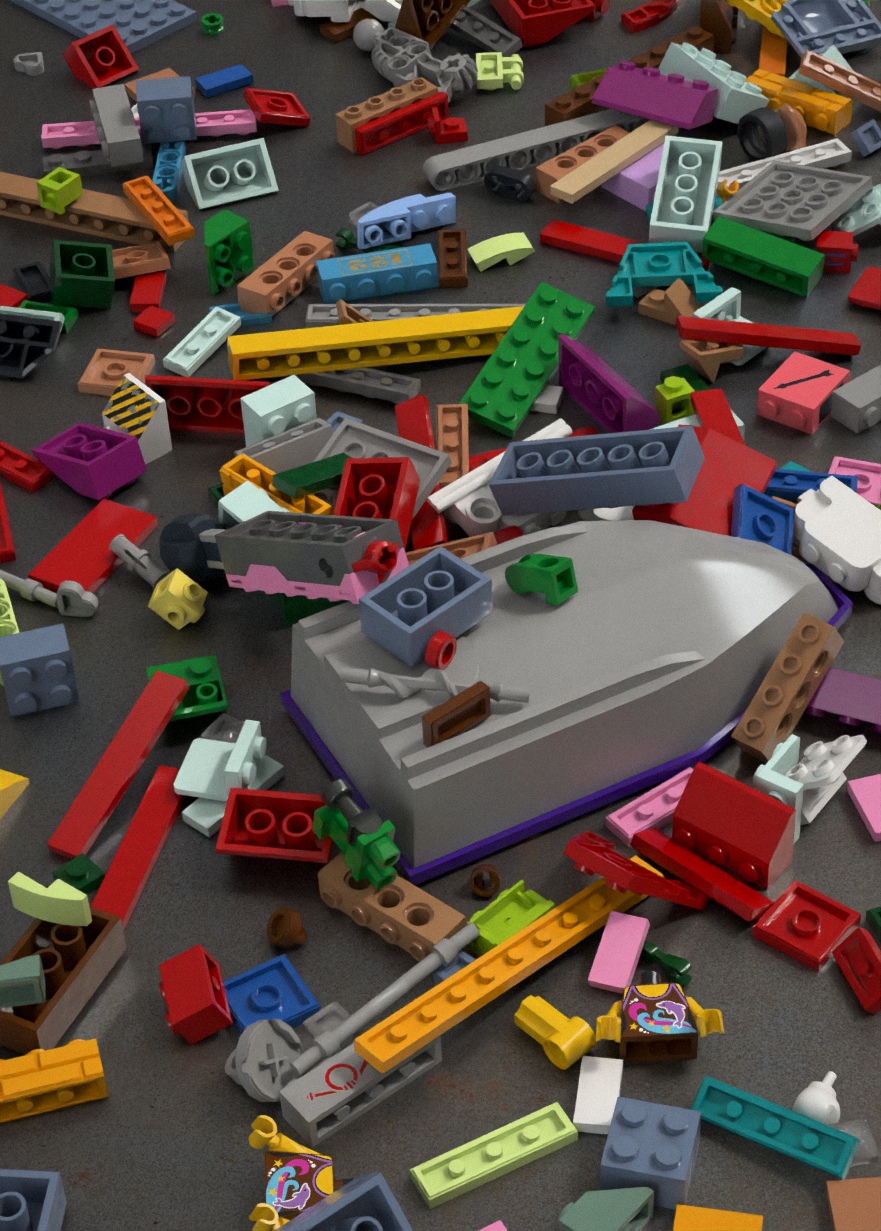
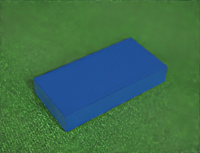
M242 64L195 78L196 87L207 98L254 83L253 75Z

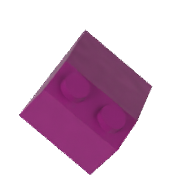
M81 422L32 449L34 457L76 492L95 500H103L110 497L114 490L135 482L136 477L147 471L137 437Z

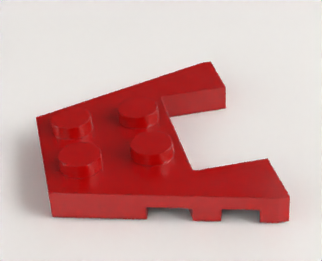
M586 830L585 833L582 832L580 836L570 839L563 855L575 861L574 868L590 876H595L596 873L607 878L605 885L620 893L626 894L629 890L638 895L645 894L700 910L705 909L710 899L709 896L683 881L665 879L614 851L615 844L589 830Z

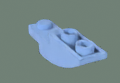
M451 192L427 198L421 194H416L392 201L370 211L357 221V247L365 249L411 238V232L455 223L456 196Z

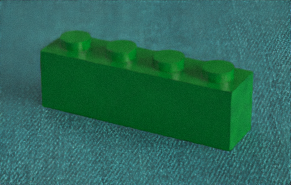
M718 216L703 236V258L710 259L712 263L807 298L823 276L825 254L724 217Z

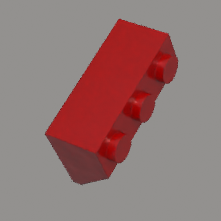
M698 762L673 813L672 839L704 856L714 864L723 866L742 876L745 880L768 890L792 863L796 810Z
M230 788L215 849L217 854L329 863L339 854L340 848L330 836L320 840L312 830L314 811L326 805L322 801L321 795Z

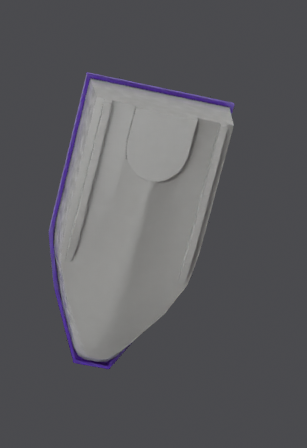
M652 520L578 521L565 526L552 527L517 537L461 559L492 579L493 613L456 637L457 648L454 658L448 667L442 671L447 674L451 682L476 684L482 681L487 685L502 683V685L530 688L529 703L506 700L497 702L490 699L491 715L460 735L427 748L423 744L422 716L450 700L451 697L447 692L422 689L412 696L400 698L391 688L384 685L369 688L368 685L339 682L341 667L364 670L374 668L385 673L414 678L421 677L425 671L433 668L426 665L425 659L411 667L362 633L359 604H351L350 601L298 620V623L292 625L291 689L280 693L281 703L334 779H345L352 787L353 796L351 799L363 811L366 809H376L379 811L381 826L388 819L395 827L393 843L401 851L400 859L395 865L406 881L416 885L679 774L689 767L693 768L698 762L704 763L732 739V733L803 612L834 626L838 630L852 614L853 602L813 564H804L796 557L762 542ZM530 553L572 558L578 592L558 605L547 603L546 596L543 593L527 591L524 594H518L514 592L506 582L505 570L509 565L518 563L521 558Z

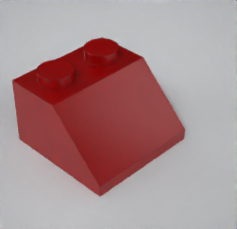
M114 24L72 42L62 54L75 78L93 89L105 87L139 70Z

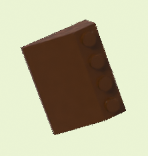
M403 0L395 28L426 41L431 50L471 0Z
M701 0L700 27L714 35V53L730 54L731 44H736L739 8L730 6L725 0Z

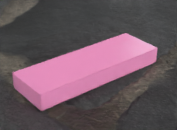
M691 767L685 769L605 817V826L628 847H631L630 843L635 833L652 828L659 830L671 823L675 808L693 769Z

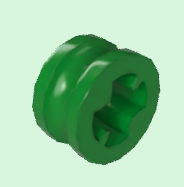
M209 13L202 16V32L211 35L222 32L224 30L223 17L217 13Z

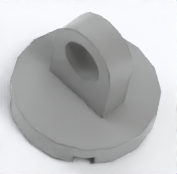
M279 1019L258 1020L247 1026L239 1037L237 1048L226 1061L225 1073L238 1085H242L249 1096L260 1102L280 1101L279 1091L285 1088L293 1079L303 1076V1074L298 1076L290 1066V1063L300 1056L298 1048H302L300 1039L291 1026Z

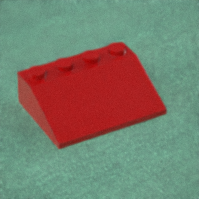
M489 0L511 32L521 39L523 47H534L538 44L546 43L595 11V5L591 0Z
M679 424L678 427L693 426V425H681V424ZM693 426L705 459L687 502L650 504L647 506L637 505L632 509L634 520H652L731 536L734 488L742 483L764 494L777 468V461L711 428Z

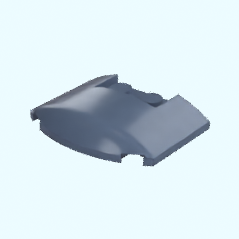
M789 0L782 4L781 10L778 13L774 11L771 16L772 21L801 58L806 50L820 54L833 44L840 54L862 50L863 53H866L881 44V23L862 0Z

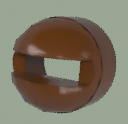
M482 864L473 870L470 877V886L474 893L482 897H489L499 890L501 875L496 867L491 864ZM484 871L489 872L491 886L484 887Z

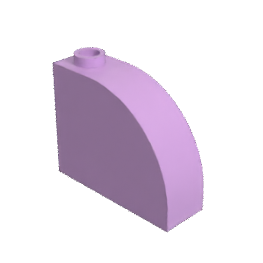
M664 143L602 183L601 187L646 211V205L654 203Z

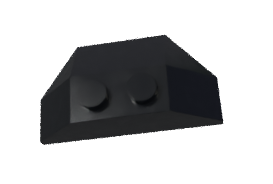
M0 313V377L25 380L56 351L62 323L60 321Z

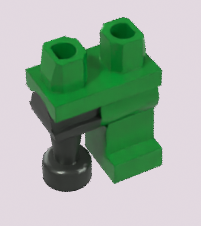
M338 779L328 785L322 792L321 799L326 805L314 811L312 830L320 840L328 836L332 838L344 853V861L352 869L351 875L357 882L368 878L373 886L380 890L395 881L397 871L392 865L400 859L401 851L393 843L395 827L389 819L383 822L381 826L380 812L376 809H366L363 811L351 799L353 789L345 779Z

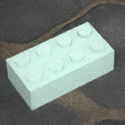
M671 42L658 68L660 74L667 76L668 74H679L684 76L686 81L702 80L708 82L709 87L718 89L713 114L718 119L738 124L740 118L745 114L758 108L766 107L769 99L761 94L762 89L753 83L745 82L747 78L744 75L731 71V65L719 59L716 60L715 53L705 48L698 51L696 47L686 42H683L682 45Z
M665 136L650 220L649 243L688 242L695 252L702 253L703 236L711 227L721 166L722 141Z

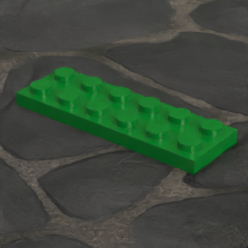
M541 282L459 402V404H468V417L513 438L531 411L534 403L559 368L558 335L565 334L577 340L593 316L595 306Z

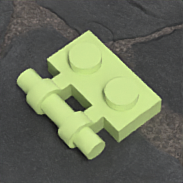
M502 52L476 53L478 69L477 89L495 90L503 88V83L509 82L514 90L521 88L524 82V74L522 72L523 61L518 54H513L511 57H502Z

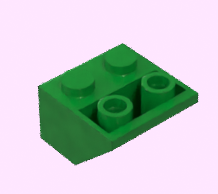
M224 209L204 222L205 252L210 292L216 295L255 269L250 221Z
M216 654L146 667L148 683L156 670L187 680L190 686L169 721L229 710Z

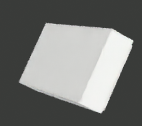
M582 1056L573 1125L578 1132L608 1135L617 1097H620L623 1060Z

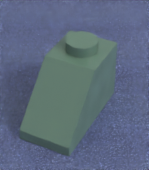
M649 1187L586 1191L575 1203L571 1202L563 1208L557 1221L559 1231H640L653 1218L654 1191Z

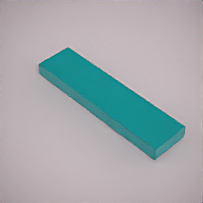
M706 1075L690 1110L701 1111V1121L841 1180L845 1179L861 1142L855 1136Z

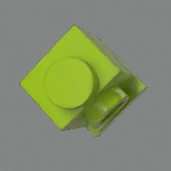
M58 167L36 182L40 206L61 215L65 213V206L83 195L80 175Z
M671 376L665 379L664 384L655 386V408L659 413V422L662 425L694 415L690 394L695 391L684 378ZM673 410H678V411H679V412H677V413L672 414V411H673Z

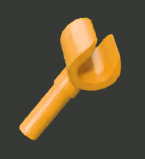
M726 179L717 186L716 191L722 198V203L739 190V184L736 180L730 183L729 189L726 186Z

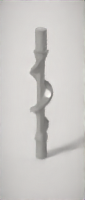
M341 667L339 682L368 685L369 688L387 686L400 698L412 696L422 689L447 692L453 698L474 685L451 682L445 672L434 668L425 671L421 677L414 678L389 674L374 668L364 670ZM502 683L487 685L490 687V699L497 702L506 700L529 703L530 688L502 685Z

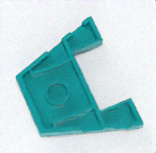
M688 242L629 244L619 264L618 274L614 275L612 280V287L606 293V307L632 306V287L648 289L653 286H671L678 278L685 285L692 284L694 286L696 303L712 301L723 293V289L720 285H715L713 275L710 271L704 270L701 259Z

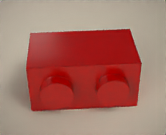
M200 943L159 965L162 982L159 983V989L168 1007L165 1018L174 1034L180 1033L193 1045L233 1024L219 963Z

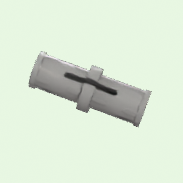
M119 534L111 541L109 550L127 564V569L132 574H139L154 589L158 582L169 575L167 571H164L151 559V554L145 549L140 550L125 535ZM132 555H133L135 558H137L140 562H142L147 568L145 569V567H143L140 563H138V562L132 557Z

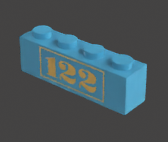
M430 243L316 261L318 287L324 304L337 303L340 299L350 301L438 287L437 261Z

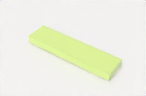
M555 1102L411 1168L410 1179L429 1209L577 1141L578 1131L559 1103Z

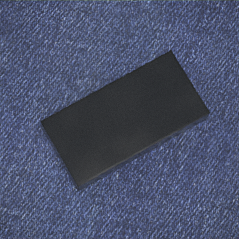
M38 261L13 269L14 277L23 293L28 294L29 301L40 303L52 301L50 277L41 262Z

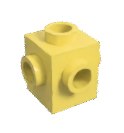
M176 568L156 584L148 607L176 629L180 630L189 622H197L205 611L203 604L208 592Z

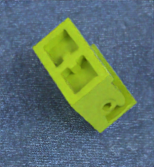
M520 880L510 889L501 892L497 899L484 910L477 911L467 922V925L473 923L480 932V935L468 944V948L481 957L553 910L555 903L551 900H546L533 890L528 889L525 891L524 881Z

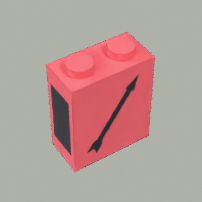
M794 351L758 389L757 415L812 435L831 415L832 391L849 382L850 370Z

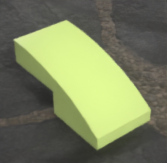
M524 232L496 236L467 249L480 272L503 259H506L511 266L535 252Z
M17 872L8 880L13 907L19 911L41 920L62 925L88 926L92 922L87 895L62 880L57 879L48 888L20 872Z

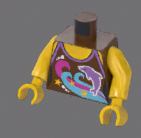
M655 971L641 973L637 979L638 985L625 987L623 990V1000L613 1003L608 1013L598 1017L596 1020V1041L614 1039L616 1043H619V1059L623 1060V1063L697 1059L698 1031L700 1032V1037H706L707 1034L713 1031L720 1034L724 1033L722 1012L720 1010H704L692 997L685 996L680 984L662 983L661 975Z
M260 1115L251 1124L254 1131L248 1137L250 1146L255 1149H262L266 1145L269 1146V1151H265V1203L258 1204L249 1216L251 1221L256 1222L252 1231H275L355 1179L336 1180L333 1157L322 1155L304 1147L282 1133L276 1135L277 1125L269 1116Z

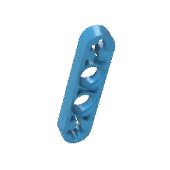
M185 141L160 142L152 181L171 202L178 196L182 176L180 164L183 157L186 156Z

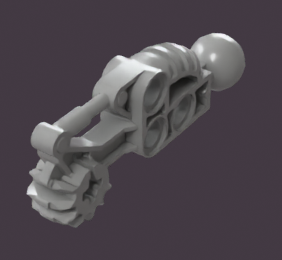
M366 18L358 22L353 29V40L357 47L363 51L372 52L371 57L374 68L381 76L393 82L394 88L407 84L413 79L427 77L438 83V93L442 91L446 93L449 103L454 93L463 94L465 90H472V86L478 83L477 65L468 54L462 56L460 53H457L455 56L448 55V58L440 61L432 57L429 44L426 41L392 26L384 31L382 25L375 19Z

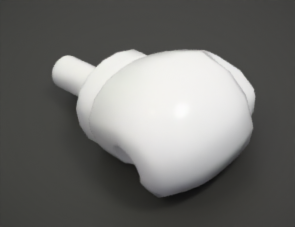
M829 1071L822 1082L813 1081L796 1098L792 1111L830 1127L837 1125L841 1113L839 1103L836 1100V1092L832 1088L837 1078L836 1074Z

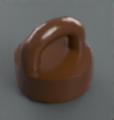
M280 907L271 915L267 924V936L272 944L287 948L294 943L301 945L306 942L307 934L302 926L301 915L298 911Z

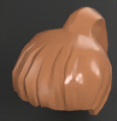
M786 103L773 110L781 118L787 131L788 146L785 152L805 148L807 127L803 116L798 110Z

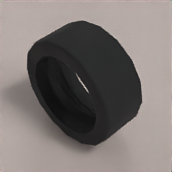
M763 107L751 111L740 118L737 126V136L744 153L752 161L755 162L785 153L788 146V135L783 121L775 111ZM758 125L761 127L766 136L767 146L763 143L759 135Z

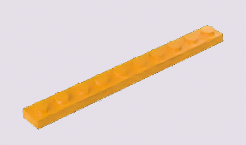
M635 855L630 859L664 878L662 873ZM600 878L354 1040V1051L381 1074L385 1073L604 926L608 921L611 911L623 913L649 895H638L629 890L626 894L620 893L605 885L607 878Z

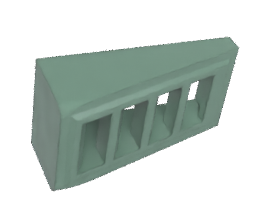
M40 955L28 956L0 965V1008L46 1002L45 976Z

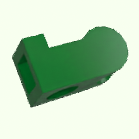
M530 553L521 558L518 563L509 565L505 570L506 582L514 592L518 594H524L527 591L543 593L546 596L547 603L558 605L578 592L572 558Z

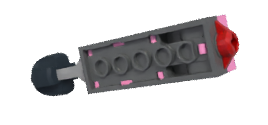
M266 511L234 527L228 528L227 524L214 523L209 514L191 513L175 517L164 527L159 540L160 558L167 569L174 571L178 568L192 580H213L225 572L229 587L243 588L245 592L261 590L265 591V594L285 593L287 597L305 595L307 599L323 597L328 598L331 602L349 600L351 604H359V598L409 566L397 520Z

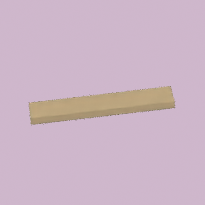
M652 119L550 185V194L571 204L664 143L666 135L674 136L677 134L678 127Z

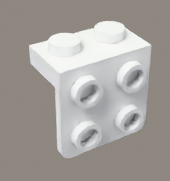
M843 735L835 741L824 744L822 741L815 742L806 748L803 753L805 755L804 758L785 773L784 776L804 784L800 825L810 824L846 781L847 778L843 771L867 743L863 735L853 737Z

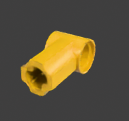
M528 996L521 1002L518 1011L514 1014L515 1024L543 1045V1050L549 1060L562 1070L568 1069L597 1044L596 1035L587 1022L577 1016L568 1019L540 996Z

